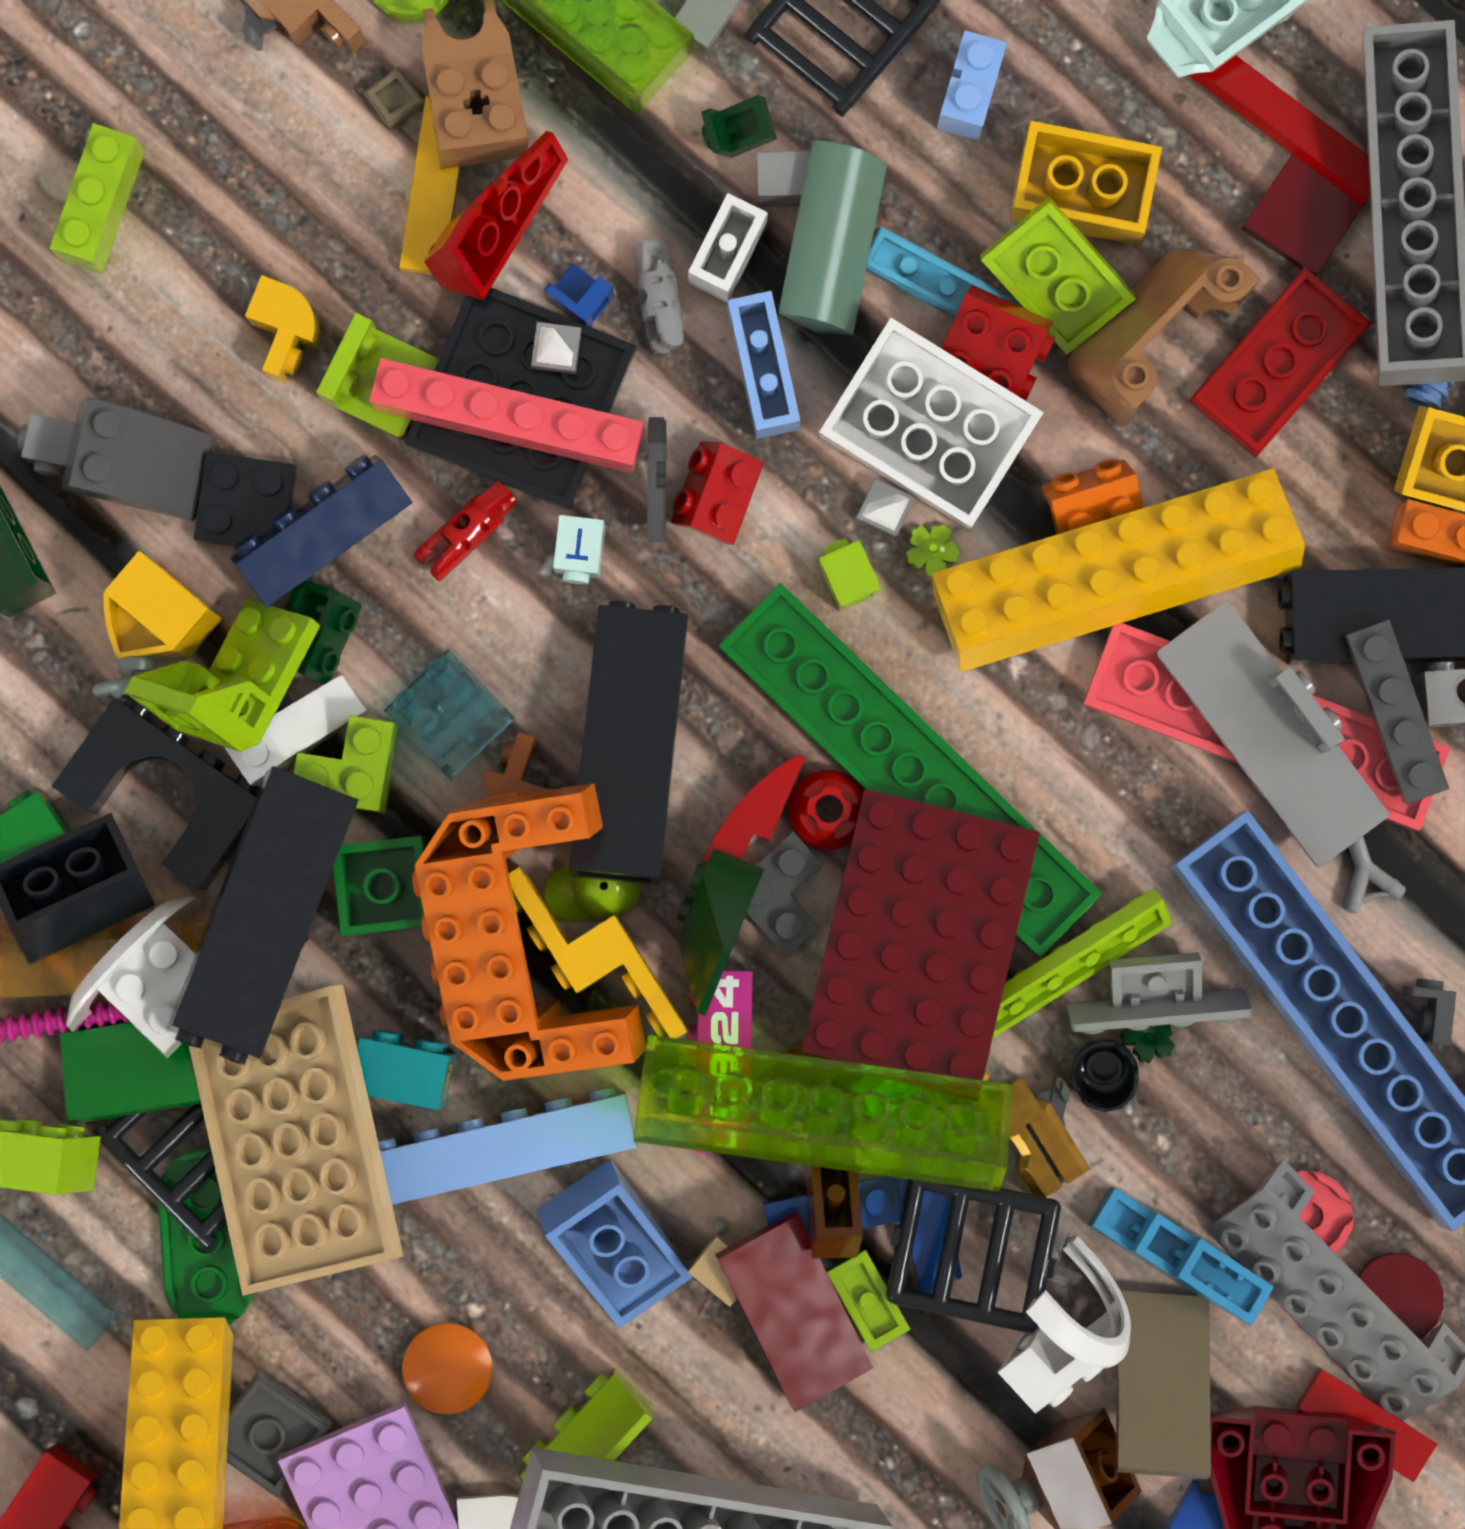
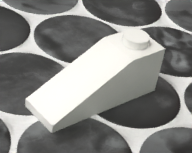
M340 675L276 713L260 744L242 752L225 747V750L248 783L252 786L261 787L266 772L272 766L285 770L296 762L297 752L308 754L348 726L349 715L360 717L367 710L343 675Z

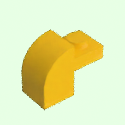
M261 275L245 317L252 326L276 334L262 371L269 379L285 384L289 374L294 376L300 367L303 358V350L299 349L300 345L303 344L318 350L320 326L316 314L299 291L287 284Z

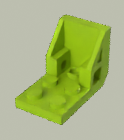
M246 599L209 671L199 664L185 660L132 676L124 692L178 732L239 752L245 751L260 744L321 625L311 617L274 606L266 607L263 603Z

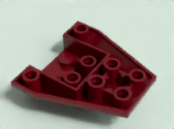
M1251 1406L1210 1414V1477L1224 1529L1372 1528L1393 1479L1395 1431L1347 1414L1306 1412L1274 1407Z

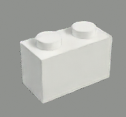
M727 193L688 271L689 284L728 303L767 227L768 212Z

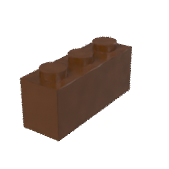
M852 1109L806 1110L802 1140L812 1259L858 1257L863 1230Z

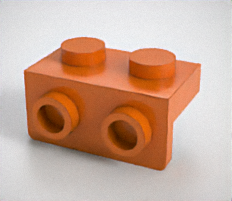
M1124 459L1103 460L1097 463L1093 469L1080 473H1062L1055 476L1052 482L1041 486L1043 495L1049 502L1056 535L1144 508L1137 475Z

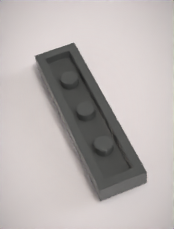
M1385 619L1344 634L1343 636L1403 803L1409 804L1448 790L1449 786L1390 620Z

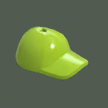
M566 866L548 877L544 893L549 910L560 920L606 921L613 915L620 918L630 913L639 902L641 886L639 883L570 877L569 866ZM602 882H606L608 884V888L606 890H602L600 888V884Z

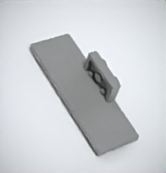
M1224 601L1157 651V657L1316 867L1324 866L1389 817L1387 809L1338 746V744L1345 740L1340 733L1343 725L1339 718L1329 707L1321 708L1312 696L1315 693V688L1303 672L1299 670L1295 673L1291 667L1284 670L1279 668L1229 601Z

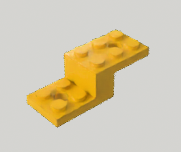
M518 867L509 873L516 913H522L523 911L527 913L533 923L526 928L529 935L540 951L543 950L544 952L549 949L557 961L556 964L551 966V969L564 990L573 987L576 993H580L624 965L628 972L621 977L635 999L643 995L652 1011L646 1014V1017L659 1038L668 1034L671 1041H674L688 1032L689 1029L617 916L613 915L570 942L526 870Z

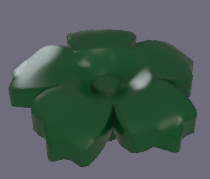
M1170 1024L1149 1026L1139 1031L1125 1028L1119 1036L1124 1045L1134 1046L1132 1053L1137 1056L1139 1062L1150 1063L1154 1054L1158 1058L1170 1057L1175 1048L1174 1043L1169 1039L1172 1036Z

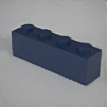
M375 454L370 458L367 455L358 457L345 467L344 471L347 474L334 484L330 481L320 484L308 494L309 502L297 510L294 507L287 508L271 521L274 527L260 537L257 533H253L235 546L234 549L237 553L230 557V559L266 607H269L413 503L380 457Z

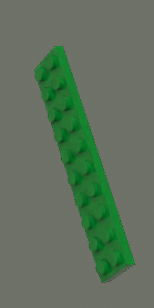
M781 582L718 646L737 667L863 789L1037 831ZM1039 834L1016 937L1038 958H1041L1103 894L1041 834Z

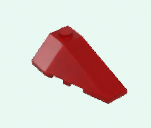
M545 131L445 227L437 242L430 248L429 254L424 261L440 287L484 300L568 161L554 133Z

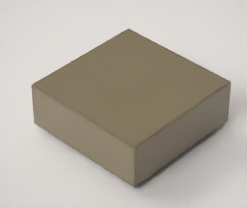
M399 67L363 92L365 98L390 131L422 109L425 104L423 98Z

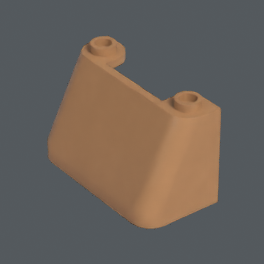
M1183 247L1171 250L1132 289L1136 300L1074 349L1068 359L1067 370L1069 377L1122 428L1138 412V407L1152 393L1157 384L1156 368L1141 350L1183 307L1196 319L1204 312L1212 310L1220 311L1228 318L1243 303L1261 279L1247 265L1236 258Z

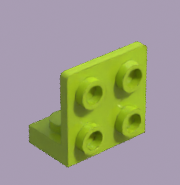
M355 313L316 393L324 403L402 439L405 437L412 420L377 412L369 402L380 358L432 371L435 370L439 359L377 330L371 319Z

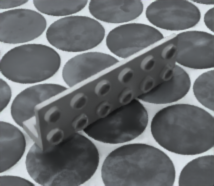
M1283 1159L1271 1168L1256 1192L1214 1221L1209 1227V1232L1242 1266L1274 1286L1271 1295L1380 1407L1404 1421L1459 1387L1465 1376V1344L1445 1323L1431 1330L1424 1344L1299 1217L1315 1191Z

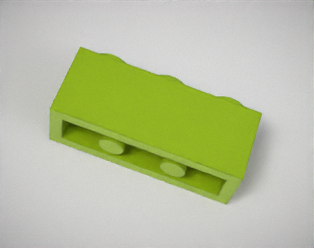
M92 124L50 245V250L61 261L103 274L145 153L144 148L135 136L98 124Z

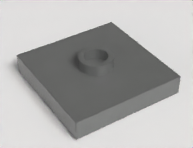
M259 1370L229 1408L227 1463L272 1495L278 1497L288 1484L278 1463L279 1455L324 1436L331 1428L332 1421Z

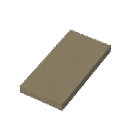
M1120 1290L1129 1311L1131 1334L1128 1352L1124 1359L1117 1364L1116 1472L1209 1479L1211 1475L1210 1304L1200 1296Z

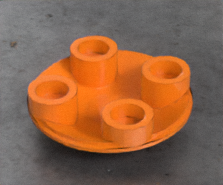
M442 1323L425 1328L411 1341L404 1354L402 1363L404 1384L414 1401L428 1411L447 1415L466 1411L481 1400L490 1385L492 1359L488 1345L474 1331L459 1324Z

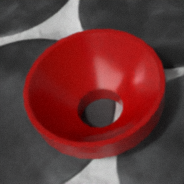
M821 770L804 777L791 793L788 803L790 826L805 844L818 850L834 851L850 845L862 800V787L849 775L836 770ZM827 795L836 797L843 807L841 817L831 823L822 821L815 811L818 800Z

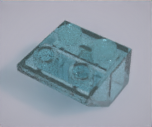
M449 649L433 660L426 670L405 690L398 693L394 701L384 709L411 741L450 780L462 771L515 719Z

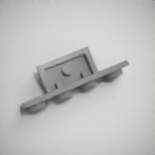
M1199 952L1109 960L1110 1000L1069 1003L1066 1005L1072 1031L1085 1034H1099L1104 1030L1120 1028L1139 1031L1149 1026L1167 1024L1185 1027L1194 1022L1213 1020L1221 1023H1231L1239 1018L1252 1016V1007L1244 989L1202 992V960Z

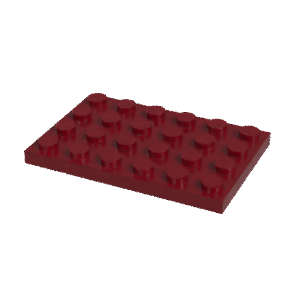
M864 789L801 1053L978 1097L1040 832Z

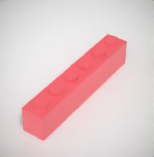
M380 358L369 401L377 412L635 474L645 434L643 421Z

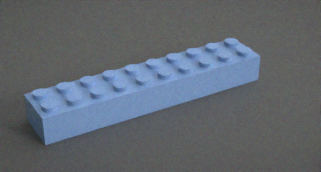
M1248 810L1238 813L1168 867L1437 1224L1442 1228L1454 1231L1465 1222V1096Z

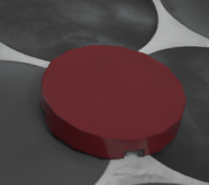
M1387 1252L1372 1258L1363 1266L1364 1268L1360 1271L1358 1277L1418 1339L1425 1337L1437 1325L1443 1311L1444 1291L1438 1275L1425 1261L1407 1253Z

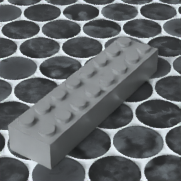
M1455 20L1363 27V68L1379 386L1465 381V204Z
M532 1447L510 1529H893V1526L877 1504Z

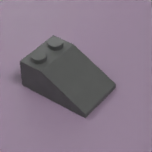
M87 397L79 405L61 490L194 521L202 485L206 453L209 452L212 435L133 408Z

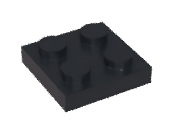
M207 452L193 539L201 543L235 547L240 541L253 533H257L260 537L274 527L271 521L279 513L291 507L297 469L295 464Z

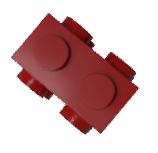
M972 285L964 296L942 349L1027 401L1037 380V377L1030 374L1036 359L1045 362L1055 340V337L1048 334L1053 321Z

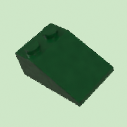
M713 849L707 865L698 862L688 887L696 890L694 898L688 895L685 896L676 919L684 923L678 943L696 1011L704 1016L707 1014L764 871V868Z

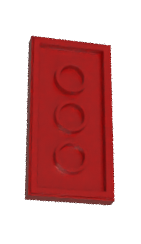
M1304 267L1188 401L1256 458L1372 323L1308 268Z

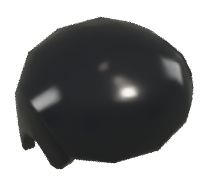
M1107 1038L1088 1042L1074 1056L1071 1069V1083L1078 1093L1081 1102L1086 1107L1106 1113L1122 1109L1135 1096L1139 1084V1067L1133 1054L1123 1043Z

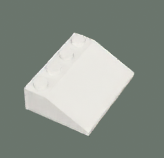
M890 318L819 431L820 438L963 527L971 530L1044 412L898 321Z

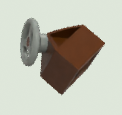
M1105 1407L1057 1423L1026 1453L1022 1477L1010 1482L998 1468L991 1464L982 1465L977 1472L979 1493L996 1529H1015L1014 1522L1017 1529H1031L1028 1515L1036 1511L1054 1529H1097L1112 1524L1142 1492L1135 1474L1116 1472V1432Z

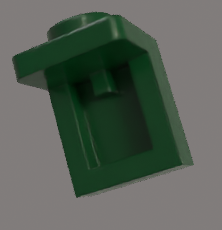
M756 95L721 111L709 108L701 112L704 121L702 135L706 145L715 154L733 158L777 139L766 98Z

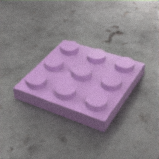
M405 1401L282 1453L278 1457V1463L308 1529L458 1528L456 1514Z

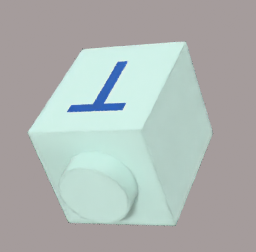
M559 515L553 569L556 574L563 575L562 581L573 584H589V578L600 579L606 528L604 520Z

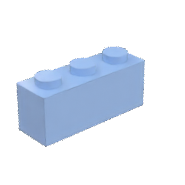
M772 291L728 300V316L756 440L798 431L800 428V416Z

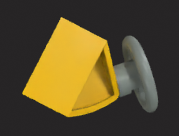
M141 551L135 554L103 592L106 627L114 653L120 658L118 659V673L121 674V678L95 684L92 688L94 696L104 699H130L131 697L124 691L132 676L155 670L154 660L189 659L223 620L222 617L158 563Z

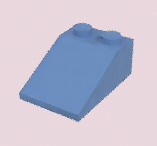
M611 1159L536 1209L545 1237L618 1328H621L693 1278L688 1273V1267L645 1204Z

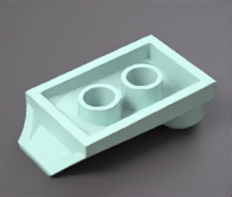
M1159 0L1152 27L1147 35V41L1176 77L1180 78L1195 73L1213 72L1277 24L1288 20L1297 9L1309 0Z

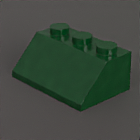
M0 484V614L10 618L56 594V591Z

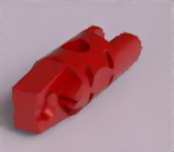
M496 482L481 495L477 494L470 499L414 552L413 557L423 565L424 563H430L436 556L440 555V558L436 559L433 566L430 567L431 575L440 582L504 521L503 517L516 504L515 497L502 483Z

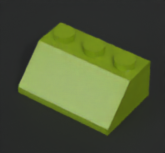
M616 1368L608 1377L601 1372L584 1390V1393L589 1398L579 1409L575 1410L570 1405L552 1425L557 1430L555 1435L546 1444L539 1439L532 1447L614 1461L653 1419L655 1405ZM532 1447L521 1459L526 1464H528ZM527 1465L523 1468L520 1475L522 1479L524 1478Z

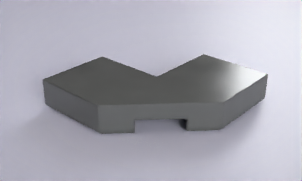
M649 417L648 542H664V539H666L667 425L664 417Z

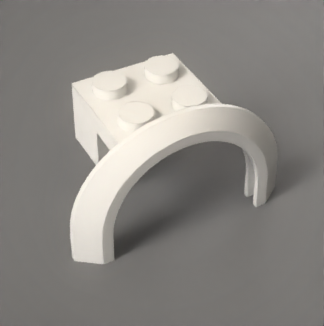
M197 896L169 900L154 909L128 931L93 967L73 993L70 999L66 1026L73 1032L92 1013L89 1009L90 1005L100 992L145 1038L168 1058L182 1044L175 1040L177 1032L168 1029L167 1026L195 953L166 925L176 919L184 922L202 904L201 900Z
M1072 1236L1067 1241L1063 1250L1094 1285L1107 1312L1085 1329L1070 1317L1045 1290L1037 1299L1035 1298L1026 1311L1038 1325L1037 1330L1033 1333L1022 1332L998 1371L999 1375L1035 1414L1048 1403L1053 1408L1061 1404L1072 1393L1073 1388L1071 1385L1080 1378L1088 1382L1103 1368L1117 1365L1124 1359L1129 1349L1131 1321L1123 1295L1106 1267L1078 1236Z

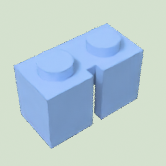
M964 30L937 129L979 141L1007 42Z

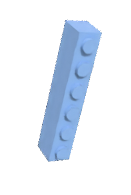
M609 1087L589 1092L590 1101L572 1105L571 1097H566L544 1103L546 1111L528 1115L527 1107L500 1113L502 1121L489 1125H484L483 1117L456 1123L458 1132L440 1136L439 1128L413 1133L414 1142L396 1146L395 1138L378 1141L392 1205L637 1148L638 1143L626 1093L616 1095L615 1088Z

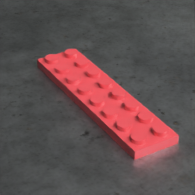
M1124 623L1111 626L1082 705L1237 763L1157 657V651L1170 641ZM1312 695L1322 709L1329 707L1341 721L1343 728L1340 730V733L1345 740L1338 744V746L1389 812V817L1385 820L1414 831H1420L1433 795L1409 804L1403 803L1373 717ZM1433 741L1443 769L1451 747Z

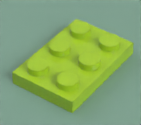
M1050 197L980 254L981 261L1025 309L1053 321L1048 334L1055 337L1054 342L1066 355L1071 353L1136 300L1135 293Z

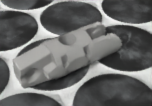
M647 240L642 241L635 247L636 282L642 319L645 323L647 340L649 341L648 345L650 346L649 349L655 357L659 356L660 358L683 344L682 311L676 275L666 241Z

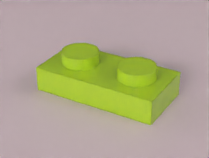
M866 1249L861 1250L858 1253V1257H849L826 1271L871 1352L911 1330L898 1306L887 1300V1286Z

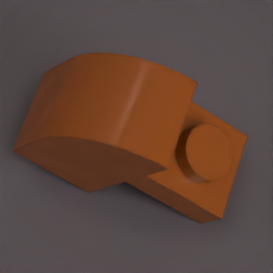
M518 732L515 741L507 740L499 763L506 766L504 774L486 769L484 778L486 797L518 790V795L549 790L524 781L538 741L535 737Z

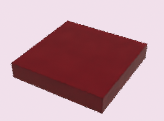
M1292 154L1241 230L1301 270L1306 267L1317 276L1365 203L1362 206Z

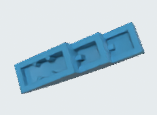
M1115 1187L1109 1188L1087 1225L1165 1276L1247 1325H1253L1274 1286L1202 1238L1192 1236L1161 1214L1151 1212Z

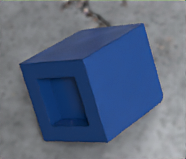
M575 264L570 265L554 286L549 283L544 289L545 297L548 301L574 321L589 327L592 326L615 297L613 286L600 276L595 280Z

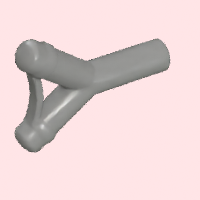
M1363 836L1348 847L1355 869L1348 893L1345 896L1344 909L1346 911L1358 913L1361 905L1374 898L1391 896L1398 900L1404 895L1406 891L1405 886L1371 861ZM1368 881H1371L1384 891L1373 893L1364 898Z

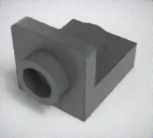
M1416 978V987L1403 986L1402 995L1428 998L1427 1007L1422 1006L1418 1022L1419 1033L1424 1034V1043L1451 1046L1456 992L1443 990L1444 981Z

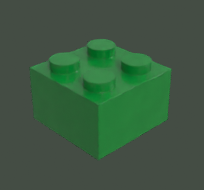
M414 836L341 845L333 866L341 937L422 928L421 921L424 910L421 898H418L414 892L412 875L415 871V863L427 847L426 837Z

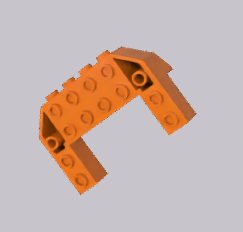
M595 783L518 795V790L466 802L446 816L414 865L415 871L412 875L413 889L416 896L421 898L424 910L421 921L422 933L425 940L430 942L433 954L431 976L434 984L440 988L443 1002L440 1005L441 1024L445 1030L449 1031L450 1041L453 1045L503 1081L634 1063L647 1049L638 1005L563 1015L560 999L534 1002L506 858L519 849L587 839L601 830L603 824Z

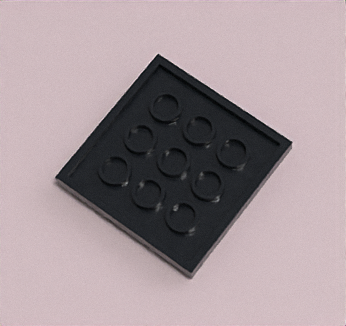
M490 288L484 300L465 296L434 371L611 413L637 347L634 344ZM537 322L581 327L582 334L576 374L532 369L531 362ZM413 421L405 440V444L408 447L495 482L499 481L505 486L567 511H571L590 464L418 421Z

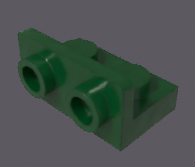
M305 580L293 589L284 610L311 617L321 626L296 673L321 684H326L339 666L342 651L350 633L357 624L361 604L340 592Z

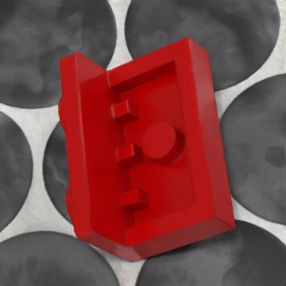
M701 441L690 456L688 462L689 473L683 489L678 492L674 499V513L671 524L690 528L724 544L734 545L764 462L722 442Z

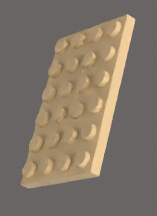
M343 984L332 985L283 999L261 1058L258 1060L247 1059L246 1064L241 1065L220 1057L221 1048L204 1042L201 1049L189 1046L242 1296L404 1257Z

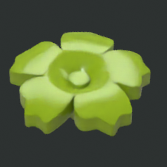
M946 524L941 526L933 525L930 533L922 525L913 529L910 544L915 548L908 550L905 554L908 564L914 565L917 569H921L925 565L926 575L931 577L933 572L947 568L945 562L956 563L961 552L957 549L956 542H947L951 537L952 529H949Z

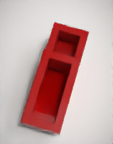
M798 754L770 772L744 796L715 834L702 862L708 863L713 849L742 860L753 835L767 842L770 841L805 761V757Z

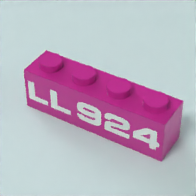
M723 971L706 1016L698 1013V1025H689L688 1052H697V1070H688V1097H696V1115H687V1142H696V1153L750 1154L753 971ZM689 985V1007H695Z

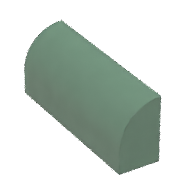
M812 141L778 314L815 333L854 334L887 163L856 147L829 141Z

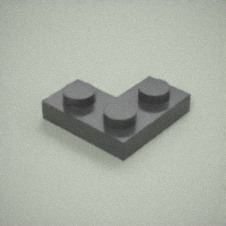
M794 831L756 864V866L764 868V871L747 911L748 916L786 958L820 928L790 895L823 865Z

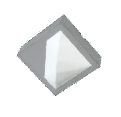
M537 322L531 362L532 369L576 374L582 334L581 327Z
M875 478L856 517V521L896 539L915 496Z

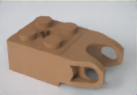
M494 0L483 1V25L474 37L465 40L448 36L442 30L440 22L435 17L434 9H423L425 31L421 44L422 63L441 170L458 166L463 167L517 159L528 149V134L510 35L496 13ZM472 110H482V114L473 115Z

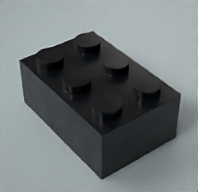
M112 813L0 864V907L10 931L29 965L155 906Z

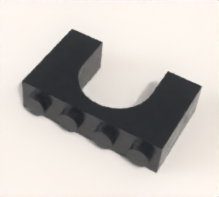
M114 698L51 787L85 811L98 814L124 776L135 766L154 759L171 760L179 765L192 781L196 795V806L190 824L161 864L196 889L206 891L238 846L260 787L250 785L241 774L236 781L221 771L226 764L207 750L203 749L200 755L185 746L190 738L176 731L168 724H166L164 729L155 725L149 720L153 713L133 698H130L127 704Z

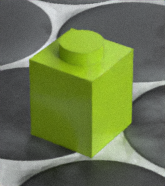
M844 538L823 548L825 555L818 559V566L839 612L880 594L882 588L860 540L849 544L847 538Z

